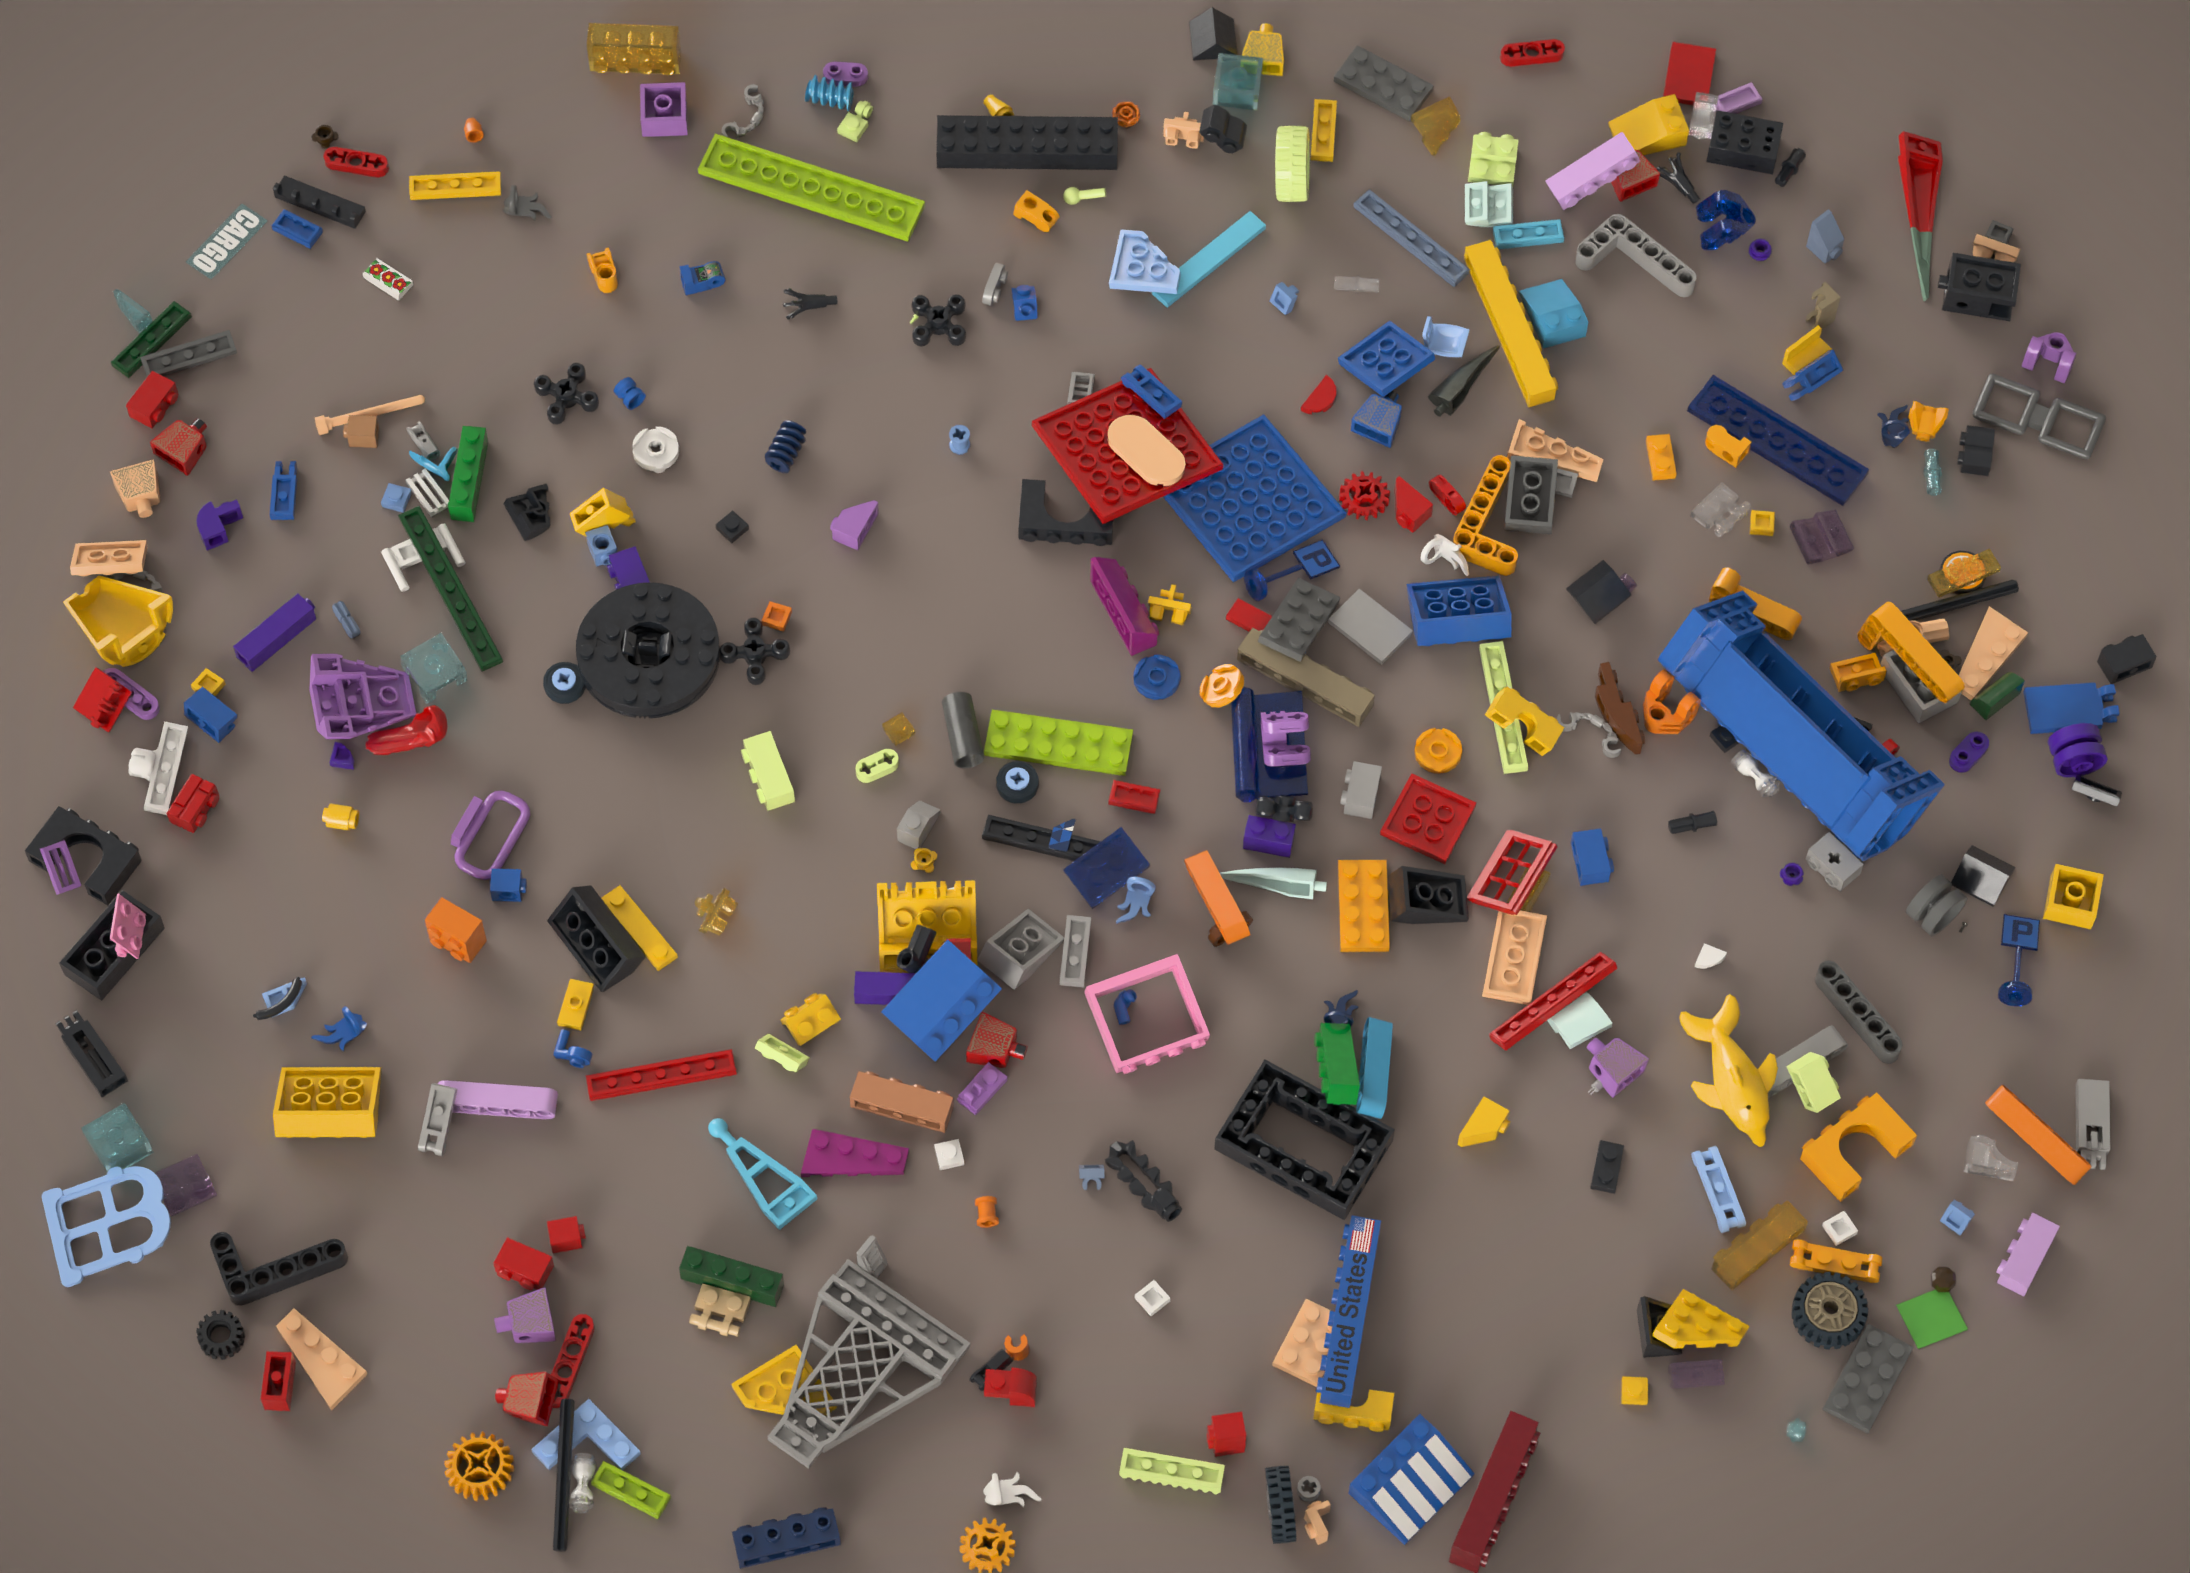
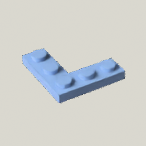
M590 1399L574 1411L572 1450L588 1436L621 1470H624L641 1455L640 1450ZM559 1425L531 1449L532 1453L549 1470L557 1464Z

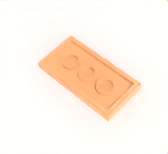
M1521 910L1517 915H1511L1498 911L1482 997L1524 1005L1531 1003L1547 915Z

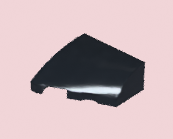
M547 484L531 487L525 494L507 498L503 503L524 541L541 535L550 527V517L548 516L550 508L546 495L548 491Z

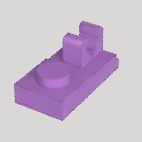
M988 1062L958 1095L957 1101L976 1115L1007 1082V1076Z

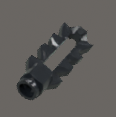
M1132 1140L1125 1144L1116 1141L1110 1146L1109 1157L1105 1159V1164L1119 1171L1117 1178L1123 1182L1130 1183L1129 1190L1132 1194L1143 1196L1141 1205L1144 1208L1156 1211L1162 1219H1166L1168 1222L1177 1218L1182 1212V1207L1172 1194V1183L1170 1181L1160 1183V1170L1156 1166L1148 1169L1149 1161L1146 1154L1136 1156L1135 1142ZM1122 1154L1128 1155L1132 1162L1141 1169L1142 1173L1158 1189L1154 1192L1153 1196L1134 1177L1133 1173L1124 1166L1119 1159Z

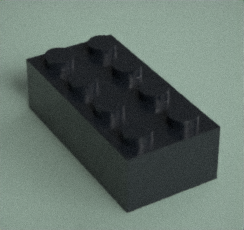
M122 890L120 895L146 914L140 957L165 927L160 915ZM116 898L59 962L66 977L101 1001L138 960L129 953H127L126 957L117 956L115 951L116 943L110 939Z

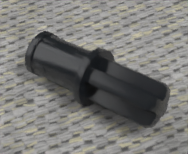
M1794 148L1789 158L1782 162V169L1775 178V183L1780 187H1784L1791 176L1798 173V167L1806 157V153L1802 149Z
M1714 810L1697 815L1690 813L1688 817L1668 821V828L1671 834L1690 830L1697 832V829L1717 826V817Z

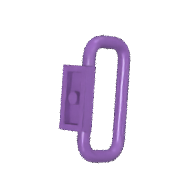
M495 791L489 794L484 802L474 796L451 836V845L457 847L454 857L458 868L477 879H491L492 869L502 868L529 820L530 808L527 803L506 791ZM498 800H503L519 808L521 814L491 868L481 870L467 863L464 856L493 804Z

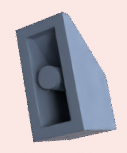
M1828 209L1812 222L1806 247L1825 264L1831 259H1837L1843 252L1844 237L1832 212Z

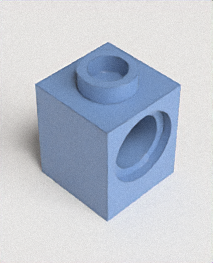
M608 525L585 532L587 544L596 567L609 565V555L616 553L617 547ZM601 546L607 547L605 549H599V547Z

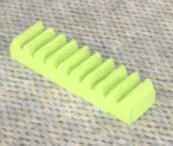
M1124 1448L1119 1476L1124 1479L1130 1477L1135 1481L1141 1479L1143 1482L1151 1481L1153 1484L1159 1482L1165 1486L1171 1484L1173 1487L1181 1486L1183 1489L1192 1488L1194 1491L1200 1489L1203 1492L1212 1491L1213 1494H1218L1221 1492L1225 1465Z

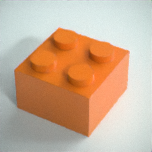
M443 897L440 898L425 918L431 944L438 949L444 948L448 950L459 961L465 960L471 963L487 941L482 920Z

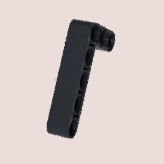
M218 1232L210 1240V1246L232 1303L239 1306L345 1266L348 1260L343 1242L339 1239H330L245 1272L233 1239L228 1233ZM222 1244L229 1245L225 1250H218V1247ZM333 1251L341 1252L337 1257L329 1256ZM309 1260L317 1261L313 1266H306ZM229 1266H237L234 1271L226 1272ZM286 1269L293 1270L289 1275H282V1272ZM262 1278L269 1279V1281L266 1284H258L259 1280H261ZM239 1287L245 1288L240 1294L234 1293L235 1289Z

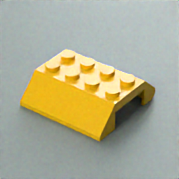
M965 880V887H961V881H955L954 889H947L946 881H940V887H937L936 881L916 882V888H912V882H906L905 891H898L897 882L891 883V889H888L887 883H877L880 972L909 973L898 967L897 957L903 949L908 948L917 924L936 931V936L927 955L928 960L946 942V939L971 938V961L977 965L975 880Z

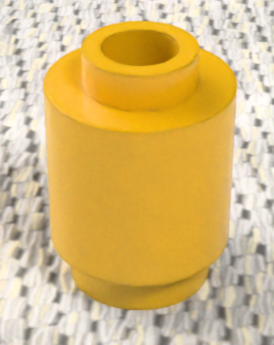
M330 803L328 808L325 807L323 810L322 821L326 822V827L350 831L357 828L360 813L359 810H354V807Z

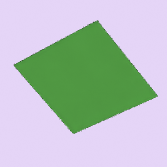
M1935 1289L1896 1305L1918 1349L1968 1330L1949 1292H1938Z

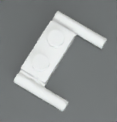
M443 523L434 528L433 531L443 550L445 551V548H448L456 566L462 567L465 565V561L446 524ZM410 539L391 548H386L381 552L401 592L407 591L410 587L400 568L403 570L422 562Z

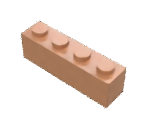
M858 1071L850 1095V1107L943 1133L946 1132L954 1108L953 1097L946 1092L929 1091L918 1084L907 1085L896 1078L885 1079L870 1071L865 1073Z

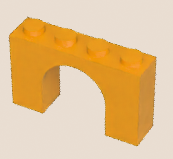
M1877 1092L1871 1097L1865 1096L1859 1101L1858 1107L1852 1112L1847 1110L1840 1116L1837 1124L1834 1126L1832 1124L1828 1125L1822 1130L1819 1138L1816 1140L1810 1139L1802 1147L1801 1161L1840 1202L1857 1190L1862 1181L1860 1175L1846 1162L1840 1153L1839 1142L1843 1137L1852 1133L1871 1135L1895 1159L1913 1146L1917 1134Z

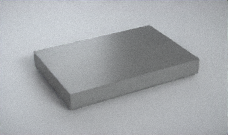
M1358 589L1328 619V623L1381 665L1413 633L1412 629L1361 589Z

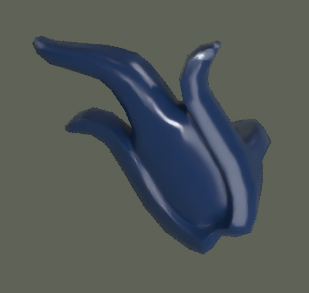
M1908 405L1893 410L1889 420L1884 413L1877 414L1882 420L1881 436L1885 446L1896 448L1910 434V426L1907 424L1910 420L1907 418L1898 420V415L1904 412Z
M1358 990L1341 997L1338 1000L1336 1009H1334L1331 1001H1324L1329 1008V1011L1324 1015V1022L1350 1024L1351 1027L1354 1022L1351 1014L1359 1006L1352 1005L1347 1011L1345 1007L1346 1003L1358 994Z

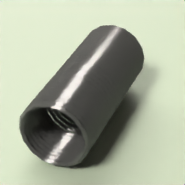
M966 692L948 694L943 698L942 706L954 765L960 768L977 766L984 760V754L972 696Z

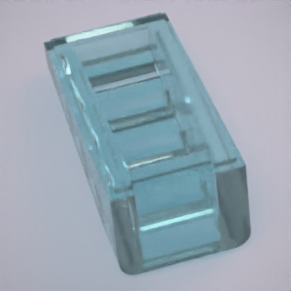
M115 289L113 293L117 305L138 334H140L152 322L150 312L119 289Z

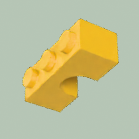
M1508 686L1497 693L1485 713V716L1503 729L1513 723L1515 719L1523 721L1527 727V736L1523 743L1541 756L1552 750L1565 728L1559 724L1556 718L1548 716L1535 703L1527 701L1517 690Z
M1369 1389L1367 1401L1359 1407L1350 1406V1408L1319 1403L1321 1393H1317L1313 1419L1318 1420L1322 1424H1333L1335 1422L1342 1423L1349 1428L1369 1427L1370 1430L1375 1432H1382L1390 1428L1394 1393Z

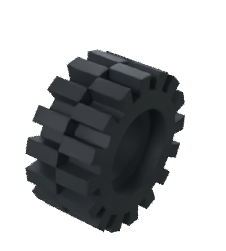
M216 1310L212 1311V1316L209 1317L206 1314L204 1316L205 1321L200 1320L198 1323L200 1328L196 1330L198 1335L196 1337L202 1351L204 1350L208 1357L211 1355L212 1359L217 1360V1357L220 1356L221 1360H225V1355L229 1354L231 1358L234 1356V1351L238 1353L241 1350L239 1346L244 1344L243 1338H245V1333L238 1317H234L232 1312L228 1311V1314H226L225 1310H220V1314H217ZM218 1327H226L230 1330L229 1338L223 1343H216L211 1339L213 1330Z

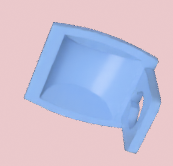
M1428 316L1423 330L1424 346L1436 355L1462 357L1470 330L1450 324H1433L1432 317Z

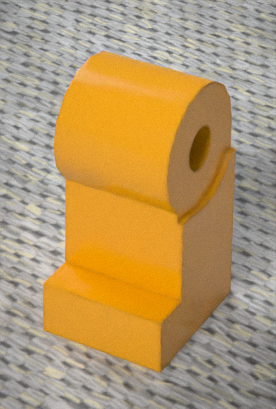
M1028 190L1025 191L1015 204L1013 213L1015 217L1020 220L1022 218L1026 219L1043 232H1049L1060 218L1054 208Z
M1714 425L1707 431L1705 445L1715 455L1736 468L1749 453L1751 441L1745 437L1739 441L1728 434L1724 427Z

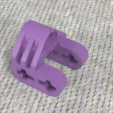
M2055 332L2038 338L2033 336L2027 348L2022 367L2033 371L2040 355L2052 362H2060L2054 380L2065 384L2077 353L2073 351L2066 336L2062 333Z
M1280 711V713L1276 714L1275 712H1270V714H1266V712L1261 713L1263 757L1266 765H1301L1311 761L1309 746H1287L1286 733L1301 732L1309 728L1308 714L1304 712L1285 713V711Z

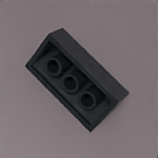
M592 885L572 887L547 919V922L601 992H605L631 975L646 957Z

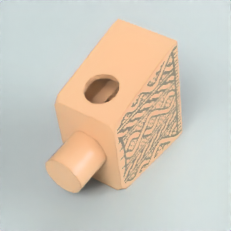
M154 460L110 471L114 486L127 511L137 510L141 518L151 516L153 514L151 506L160 503L158 473Z

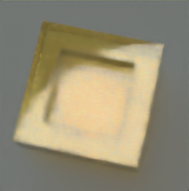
M902 712L882 724V729L895 746L915 735L914 727Z

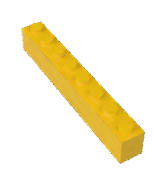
M1491 240L1465 247L1464 261L1470 269V275L1528 407L1555 400L1556 390H1558L1556 378L1550 375L1549 362L1546 358L1543 359L1541 344L1533 336V326L1525 318V309L1522 302L1519 303L1517 300L1516 287L1514 284H1510L1508 269L1505 265L1502 266L1500 261L1499 249L1494 247Z

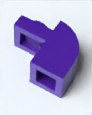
M237 499L231 502H224L217 508H214L212 501H210L198 512L197 527L207 551L229 542L224 526L243 519Z

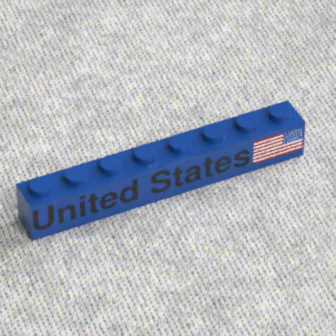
M1351 1215L1350 1225L1345 1224L1342 1239H1347L1346 1246L1341 1245L1339 1260L1343 1261V1267H1337L1335 1282L1340 1283L1339 1290H1333L1331 1304H1335L1336 1308L1335 1311H1330L1327 1326H1332L1331 1333H1326L1324 1348L1328 1349V1355H1322L1320 1370L1325 1372L1324 1378L1319 1377L1316 1392L1321 1393L1319 1403L1350 1408L1381 1220Z

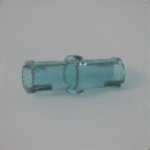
M1928 449L1924 452L1925 468L1923 474L1926 478L1927 494L1936 496L1942 492L1940 480L1942 468L1939 466V451Z

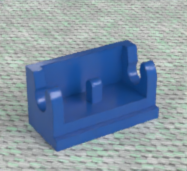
M203 686L184 702V715L218 743L236 726L233 722L237 719V714Z

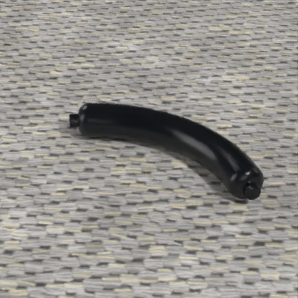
M296 977L292 981L288 993L281 1001L272 1007L256 1011L253 1017L257 1020H263L278 1015L287 1009L296 999L301 989L302 981L300 977Z

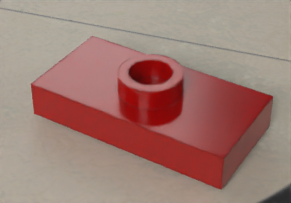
M1113 780L1108 805L1155 814L1161 789Z

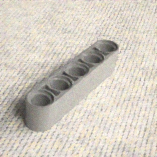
M1834 1025L1826 1027L1776 1058L1778 1070L1775 1083L1768 1093V1099L1793 1084V1080L1786 1067L1809 1052L1822 1055L1828 1062L1848 1047V1043Z

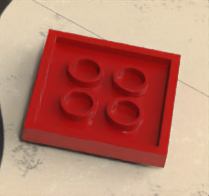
M1411 773L1386 819L1380 835L1446 864L1473 814L1477 802Z

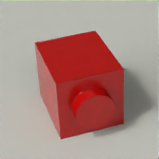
M577 1216L547 1221L552 1253L582 1248L581 1239H586L584 1225L578 1224Z

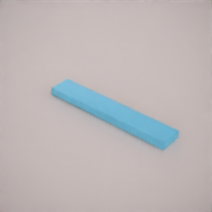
M1249 211L1178 268L1181 278L1177 294L1152 292V295L1168 308L1266 229V224Z

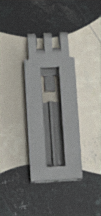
M2078 1079L2076 1083V1151L2085 1160H2089V1164L2092 1166L2090 1169H2095L2096 1160H2099V1169L2105 1170L2106 1156L2110 1151L2109 1081ZM2086 1126H2092V1128L2097 1126V1132L2091 1131V1141H2087Z

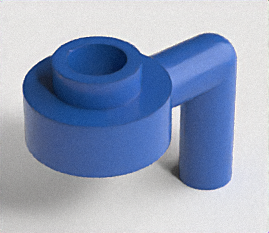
M561 1029L553 1053L554 1057L569 1060L570 1064L577 1068L590 1065L593 1054L589 1050L577 1046H571L569 1050L565 1049L570 1032Z

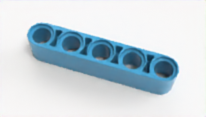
M1372 1017L1367 1018L1363 1030L1359 1072L1360 1087L1356 1112L1381 1119L1387 1103L1393 1023Z

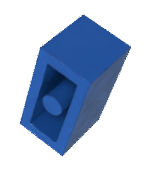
M1601 828L1573 832L1571 847L1580 886L1609 882L1610 874L1614 872L1612 858L1607 856L1606 851H1609L1608 839L1603 837Z

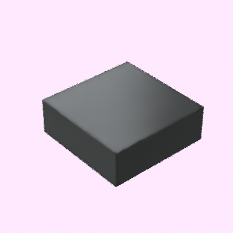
M1993 220L1985 237L2007 244L2014 228Z

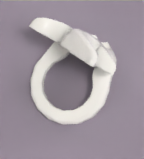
M1434 535L1435 539H1432L1424 547L1421 553V561L1424 564H1431L1442 556L1452 563L1454 570L1460 565L1463 573L1468 576L1469 570L1466 559L1459 551L1461 545L1454 544L1442 535ZM1434 547L1435 556L1431 559H1428V554L1430 550Z
M1018 1472L1013 1479L999 1480L998 1474L993 1473L992 1480L983 1490L986 1496L985 1502L991 1505L1019 1503L1024 1507V1500L1020 1497H1015L1018 1495H1028L1035 1501H1041L1042 1499L1029 1487L1015 1485L1019 1481Z

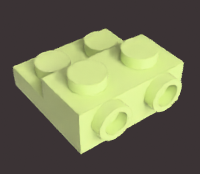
M1481 132L1478 135L1474 134L1468 182L1487 181L1491 185L1511 183L1513 187L1518 139H1514L1513 136L1507 134L1501 137H1492L1488 132Z

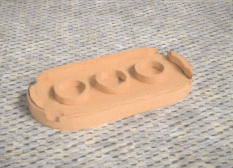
M1126 415L1115 419L1108 429L1109 446L1145 481L1153 485L1158 483L1163 484V486L1175 484L1183 477L1185 469L1183 454L1147 420L1135 415Z

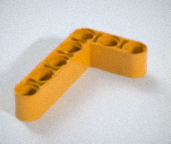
M1497 455L1491 459L1454 534L1453 543L1456 545L1460 544V542L1467 543V545H1461L1459 549L1466 561L1500 575L1508 576L1516 570L1517 551L1511 546L1481 535L1509 478L1510 460L1503 455ZM1507 559L1511 562H1504L1502 560Z
M1888 601L1870 614L1859 630L1857 637L1864 648L1871 650L1878 643L1885 640L1939 701L1947 703L1965 688L1959 675L1893 603Z

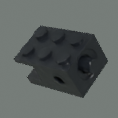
M1952 253L1947 275H1940L1938 281V288L1945 289L1942 310L2010 321L2012 307H2015L2017 301L2021 264Z

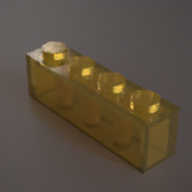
M1788 1200L1782 1205L1778 1203L1773 1206L1768 1212L1769 1215L1764 1220L1761 1218L1757 1219L1750 1226L1751 1230L1745 1235L1743 1233L1739 1234L1731 1242V1247L1727 1250L1722 1248L1714 1255L1711 1269L1731 1290L1735 1289L1805 1231L1808 1221Z

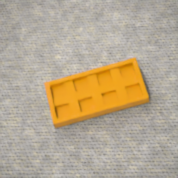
M1338 860L1340 952H1389L1387 860Z

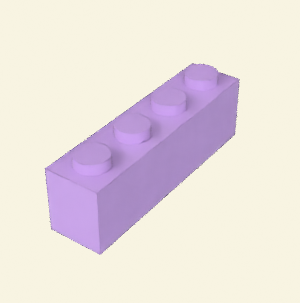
M1621 132L1545 181L1562 209L1565 210L1576 205L1585 196L1595 193L1602 185L1612 182L1624 171L1634 168L1640 162V159L1624 133Z

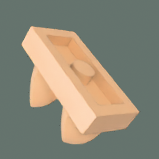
M1976 234L1973 242V256L1990 259L1992 254H1995V260L2015 262L2020 252L2019 248Z

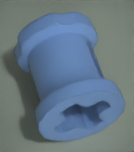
M964 425L952 427L949 432L951 440L949 443L950 449L953 453L964 454L970 448L969 429Z

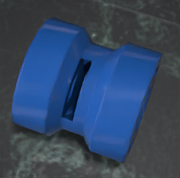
M631 377L622 379L614 388V393L618 398L623 399V404L629 410L640 406L646 398V394L642 389L636 387V382Z

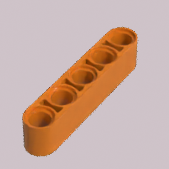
M1205 850L1184 859L1186 868L1227 945L1250 936L1247 923L1208 851Z
M2001 1084L1985 1102L1998 1117L2073 1185H2076L2092 1167L2088 1161L2006 1086Z

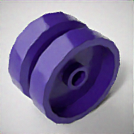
M2092 723L2073 724L2054 732L2047 741L2050 752L2054 756L2053 763L2056 773L2062 777L2084 776L2102 768L2108 760L2105 748L2101 744L2100 730L2097 725Z

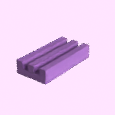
M65 840L40 849L56 895L81 886ZM56 848H60L61 854L63 856L65 865L67 867L69 876L72 881L71 885H69L64 867L61 863ZM49 851H51V854H52V856H53L55 865H56V867H57L59 876H60L61 881H62V884H63V888H62V886H61L60 880H59V878H58V875H57V872H56V869H55V867H54V864H53V861H52V858H51V856H50Z

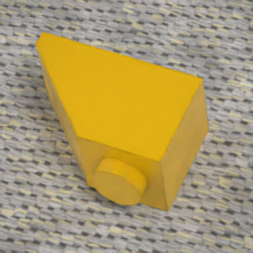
M1483 1097L1461 1131L1457 1145L1465 1147L1496 1140L1499 1133L1504 1134L1511 1121L1508 1120L1510 1111Z

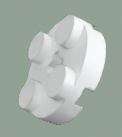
M667 428L644 429L633 440L634 460L646 470L662 473L672 466L679 456L677 438ZM660 446L659 452H652L651 447L656 448Z

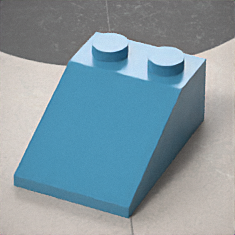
M1562 279L1519 291V295L1543 349L1586 337L1588 328L1587 317L1580 302Z

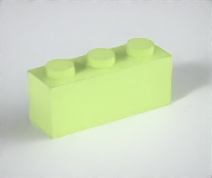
M771 731L744 739V749L741 750L744 762H749L751 769L748 771L752 783L757 782L759 787L756 792L760 803H765L769 811L795 802L794 790Z

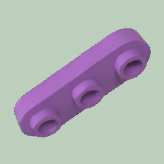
M108 668L103 671L132 691L134 696L129 698L125 704L127 709L144 720L153 719L158 715L160 707L157 699L116 668ZM151 707V710L144 711L145 708Z

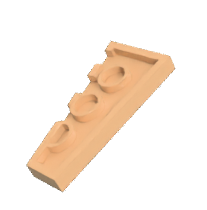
M295 1308L276 1325L277 1330L297 1357L331 1411L367 1375L365 1369Z

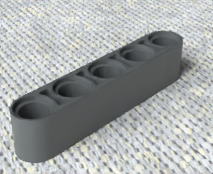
M1831 960L1822 962L1815 977V983L1879 1060L1886 1064L1894 1063L1898 1059L1903 1046L1901 1038L1837 963ZM1823 973L1831 974L1832 978L1825 977ZM1844 991L1848 996H1842L1838 992ZM1854 1010H1861L1864 1014H1856ZM1869 1028H1876L1879 1033L1871 1032ZM1885 1046H1891L1895 1051H1888L1885 1049Z

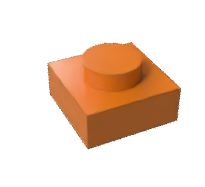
M769 601L761 620L762 625L784 632L792 614V608Z

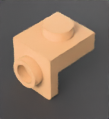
M1328 1500L1324 1502L1316 1501L1305 1510L1304 1519L1307 1523L1305 1529L1310 1539L1315 1538L1318 1545L1326 1542L1328 1539V1531L1320 1517L1330 1512L1331 1504Z

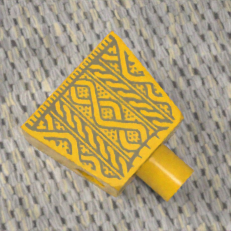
M1262 24L1260 25V31L1249 32L1241 56L1240 72L1283 76L1282 36L1279 33H1273L1272 25Z

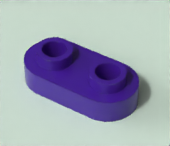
M1977 731L1968 734L1952 751L1949 758L1951 768L1960 773L1969 771L1987 752L1989 747L1988 737L1984 733ZM1974 740L1980 741L1981 744H1976ZM1959 756H1964L1966 759L1962 760Z

